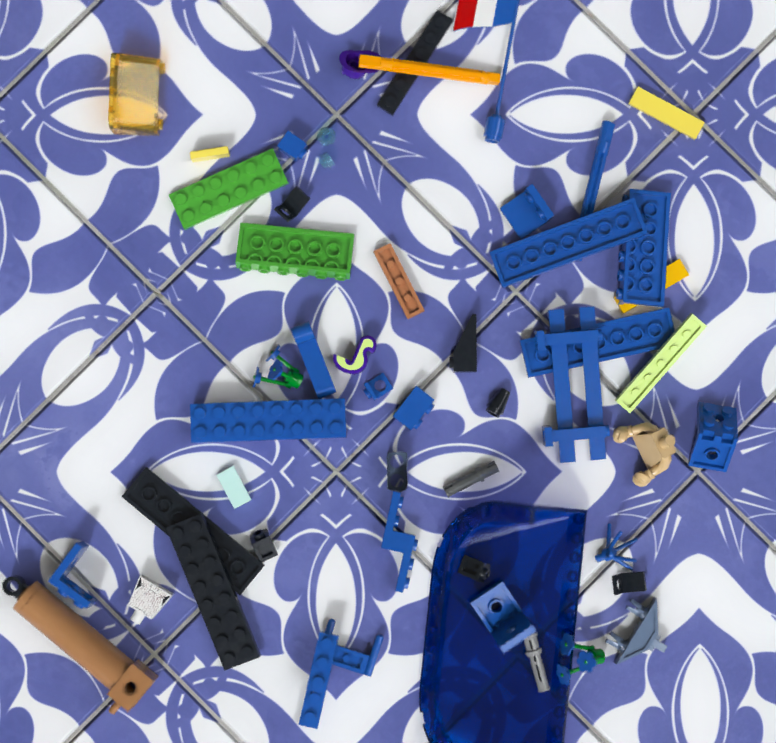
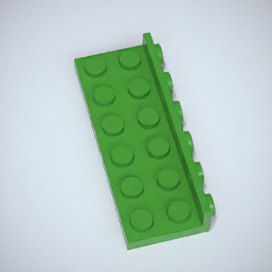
M240 223L235 261L236 268L245 272L258 270L260 273L265 274L277 272L280 275L296 274L299 277H307L309 275L315 276L318 279L329 277L338 281H345L350 279L354 234Z

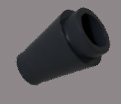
M500 388L487 403L486 411L497 418L503 415L510 392Z

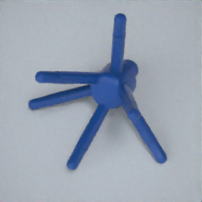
M609 523L607 527L606 548L602 549V553L595 555V559L597 562L614 560L632 571L633 567L623 561L635 563L637 560L617 556V551L637 542L638 539L634 538L614 548L613 546L623 532L619 531L611 542V524Z

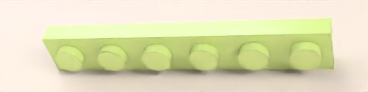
M690 313L618 395L615 401L631 413L707 326L694 314Z

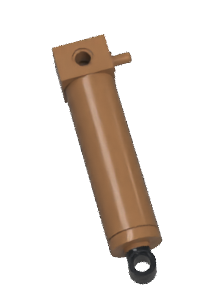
M18 575L4 580L2 588L5 594L14 596L17 599L13 609L110 690L107 695L115 701L108 709L112 715L121 706L129 712L159 677L139 659L135 662L40 582L36 581L31 586H28L24 578ZM13 580L18 583L16 591L10 587V583ZM130 682L136 684V689L131 687Z

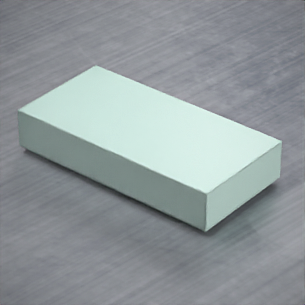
M234 466L216 475L234 509L252 500Z

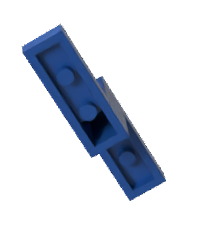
M393 491L381 548L403 553L395 589L396 592L403 593L404 589H408L410 578L407 577V572L412 570L414 559L411 558L412 551H416L418 540L415 539L413 534L393 530V527H398L400 516H397L396 513L398 508H402L404 497L400 496L401 492Z
M319 632L299 725L318 729L339 635Z

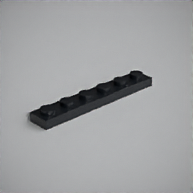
M437 10L406 60L427 63L452 25L453 19ZM397 73L379 100L377 107L393 116L419 75Z

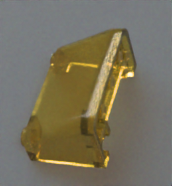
M111 53L108 125L114 135L160 136V130H163V119H160L158 115L159 78H161L162 74H165V63H162L161 59L124 53Z

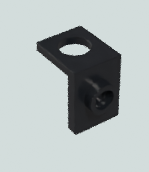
M296 186L285 201L275 207L274 210L289 222L298 216L311 198Z
M644 571L619 573L612 576L614 595L647 591Z

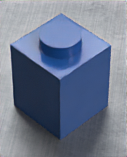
M287 131L277 145L278 150L295 162L299 159L302 160L308 152L307 143L290 131Z

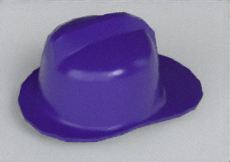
M345 50L339 55V61L342 65L341 72L352 79H360L366 73L378 72L380 70L360 68L358 63L360 54L380 55L368 50Z

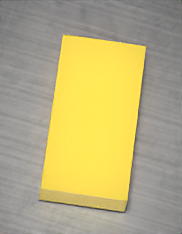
M227 146L190 152L192 162L230 157V151Z

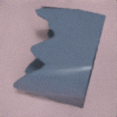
M402 451L389 452L386 458L388 469L387 489L395 492L404 491L407 489L408 483L407 453ZM400 455L404 460L402 467H392L390 464L391 457ZM394 474H400L404 479L403 485L393 487L390 483V478Z

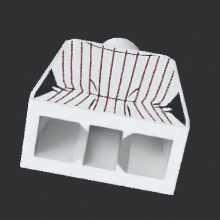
M141 575L128 604L135 609L130 620L140 625L145 616L153 619L173 597L174 593L148 577Z

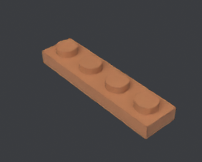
M391 243L373 251L407 320L425 312Z

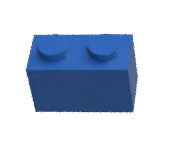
M416 386L393 417L410 431L413 428L417 430L423 422L420 419L423 414H429L435 405L432 404L434 399Z

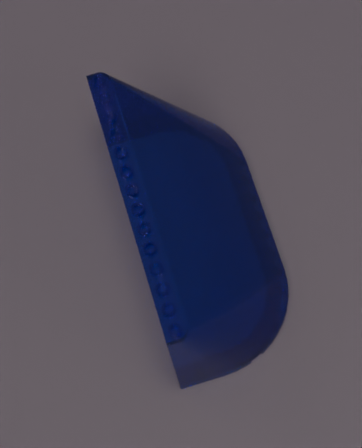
M487 501L467 508L447 527L442 535L444 539L440 547L436 549L432 565L419 688L420 713H423L425 722L423 728L429 743H564L570 680L569 685L561 684L556 671L557 664L565 666L568 670L572 669L573 650L570 655H562L560 642L563 640L565 633L572 635L573 641L575 639L587 510L504 501ZM464 554L491 565L490 575L484 583L457 573ZM500 579L504 582L538 633V644L542 648L540 655L550 690L538 692L530 658L525 655L526 647L524 640L503 653L469 602L470 599ZM494 602L491 605V610L499 609L500 602Z

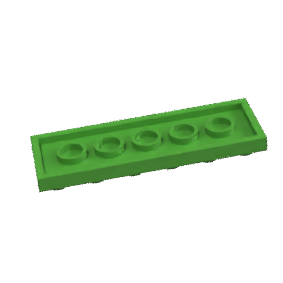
M272 148L171 193L169 197L184 230H187L289 183Z

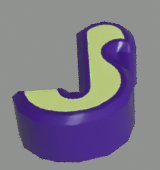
M369 335L361 337L352 361L333 354L335 366L346 374L356 375L361 373L367 367L368 359L366 353H375L376 341Z

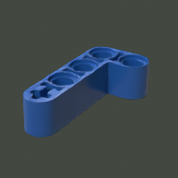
M309 321L291 328L318 399L336 393Z

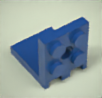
M698 402L697 436L688 460V466L727 472L738 441L737 410L729 406ZM710 451L716 452L715 454H708Z
M84 541L77 542L48 580V582L58 588L57 592L66 598L69 596L74 600L73 604L80 609H83V607L87 609L97 601L95 597L67 578L70 571L89 547Z
M501 579L469 600L503 653L536 632ZM494 602H500V607L497 610H491V605Z

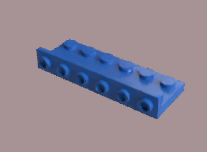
M629 189L623 194L622 202L635 198L648 235L622 244V249L618 254V261L621 262V265L617 272L619 288L616 290V299L619 300L618 305L634 304L663 307L665 300L671 193Z

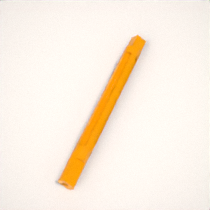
M365 54L359 55L358 67L485 85H498L500 83V74L489 71Z

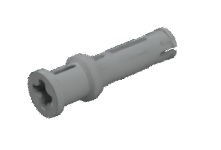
M536 631L524 639L525 655L530 658L538 692L550 690L541 659L542 648L539 647L538 633Z

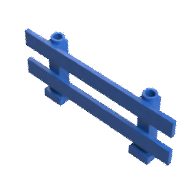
M579 307L580 331L570 332L565 330L564 309L548 310L550 333L544 334V330H535L534 334L536 350H546L545 346L551 345L557 429H552L550 425L542 426L543 445L551 447L553 442H558L560 463L576 462L574 440L589 439L590 460L606 459L605 437L610 436L609 425H604L597 346V341H602V330L596 329L595 307ZM581 343L588 422V426L573 427L567 344Z

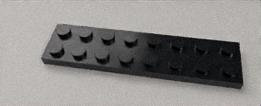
M148 467L142 471L122 495V498L168 536L167 526L202 513ZM204 515L233 588L237 594L241 595L265 564L261 563L259 559Z
M203 513L167 526V532L224 671L259 658L261 656Z

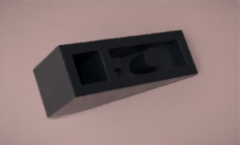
M472 314L453 352V357H449V368H453V373L477 372L476 314Z

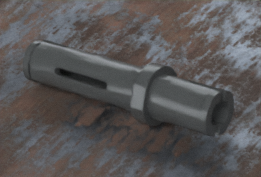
M492 461L481 468H475L474 472L443 486V489L449 498L453 494L479 481H485V478L500 471L495 461Z

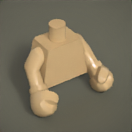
M644 422L634 426H619L613 431L612 436L616 443H623L627 438L633 437L648 469L634 474L632 481L635 485L639 487L647 486L652 479L656 478L655 476L669 468L672 461L671 456L676 453V449L674 447L675 438L668 434L666 428H658L654 424Z

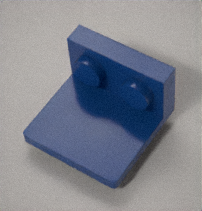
M533 184L500 208V211L520 239L525 238L554 217L553 212Z

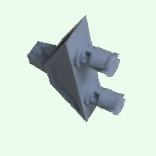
M653 597L647 607L636 602L633 598L630 599V602L636 609L628 605L625 609L640 617V620L627 640H624L612 631L609 633L616 642L606 638L605 642L620 650L614 661L615 664H619L648 649L653 651L654 648H657L661 652H665L668 646L659 641L661 636L658 635L656 597Z

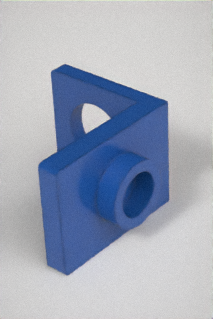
M381 373L368 383H364L365 389L363 391L368 399L373 398L375 401L391 391L393 387L384 373ZM378 380L384 381L386 383L385 390L377 391L375 383Z

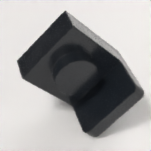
M267 529L257 530L250 535L251 544L261 563L278 555Z
M464 554L457 573L484 583L490 575L491 565Z

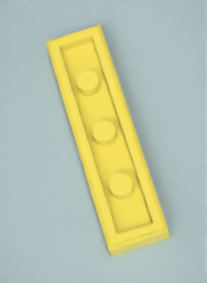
M637 87L628 103L630 106L694 140L705 123L640 87Z

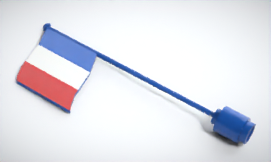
M459 0L453 32L466 28H488L511 24L495 114H491L490 117L486 118L483 135L486 142L498 144L500 139H502L505 120L499 115L520 0Z

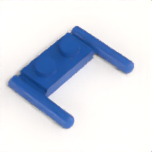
M334 619L328 620L325 629L326 633H333L336 623ZM380 634L376 635L370 655L337 645L332 665L371 677L382 645L383 636Z

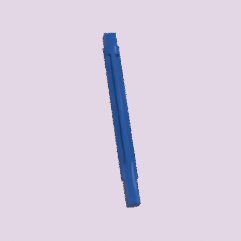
M602 121L579 218L592 214L594 211L615 124L610 121Z

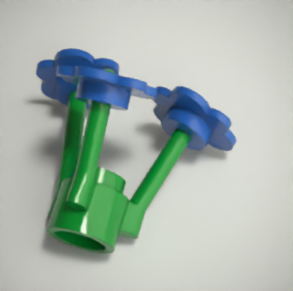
M278 344L265 360L267 362L270 359H277L269 369L268 378L262 377V373L259 372V367H257L253 376L252 387H255L256 383L259 384L260 381L285 386L289 389L291 387L297 389L302 383L304 376L299 373L298 369L279 356L280 351L278 349L280 345ZM284 364L291 371L283 372L282 365ZM282 375L284 376V381L286 382L275 379Z
M565 633L563 640L560 642L561 654L570 655L574 648L583 649V651L579 653V658L576 660L579 667L568 670L565 666L557 664L556 673L561 684L569 685L570 674L578 671L592 672L593 667L604 663L605 653L602 649H595L594 645L574 644L573 636Z

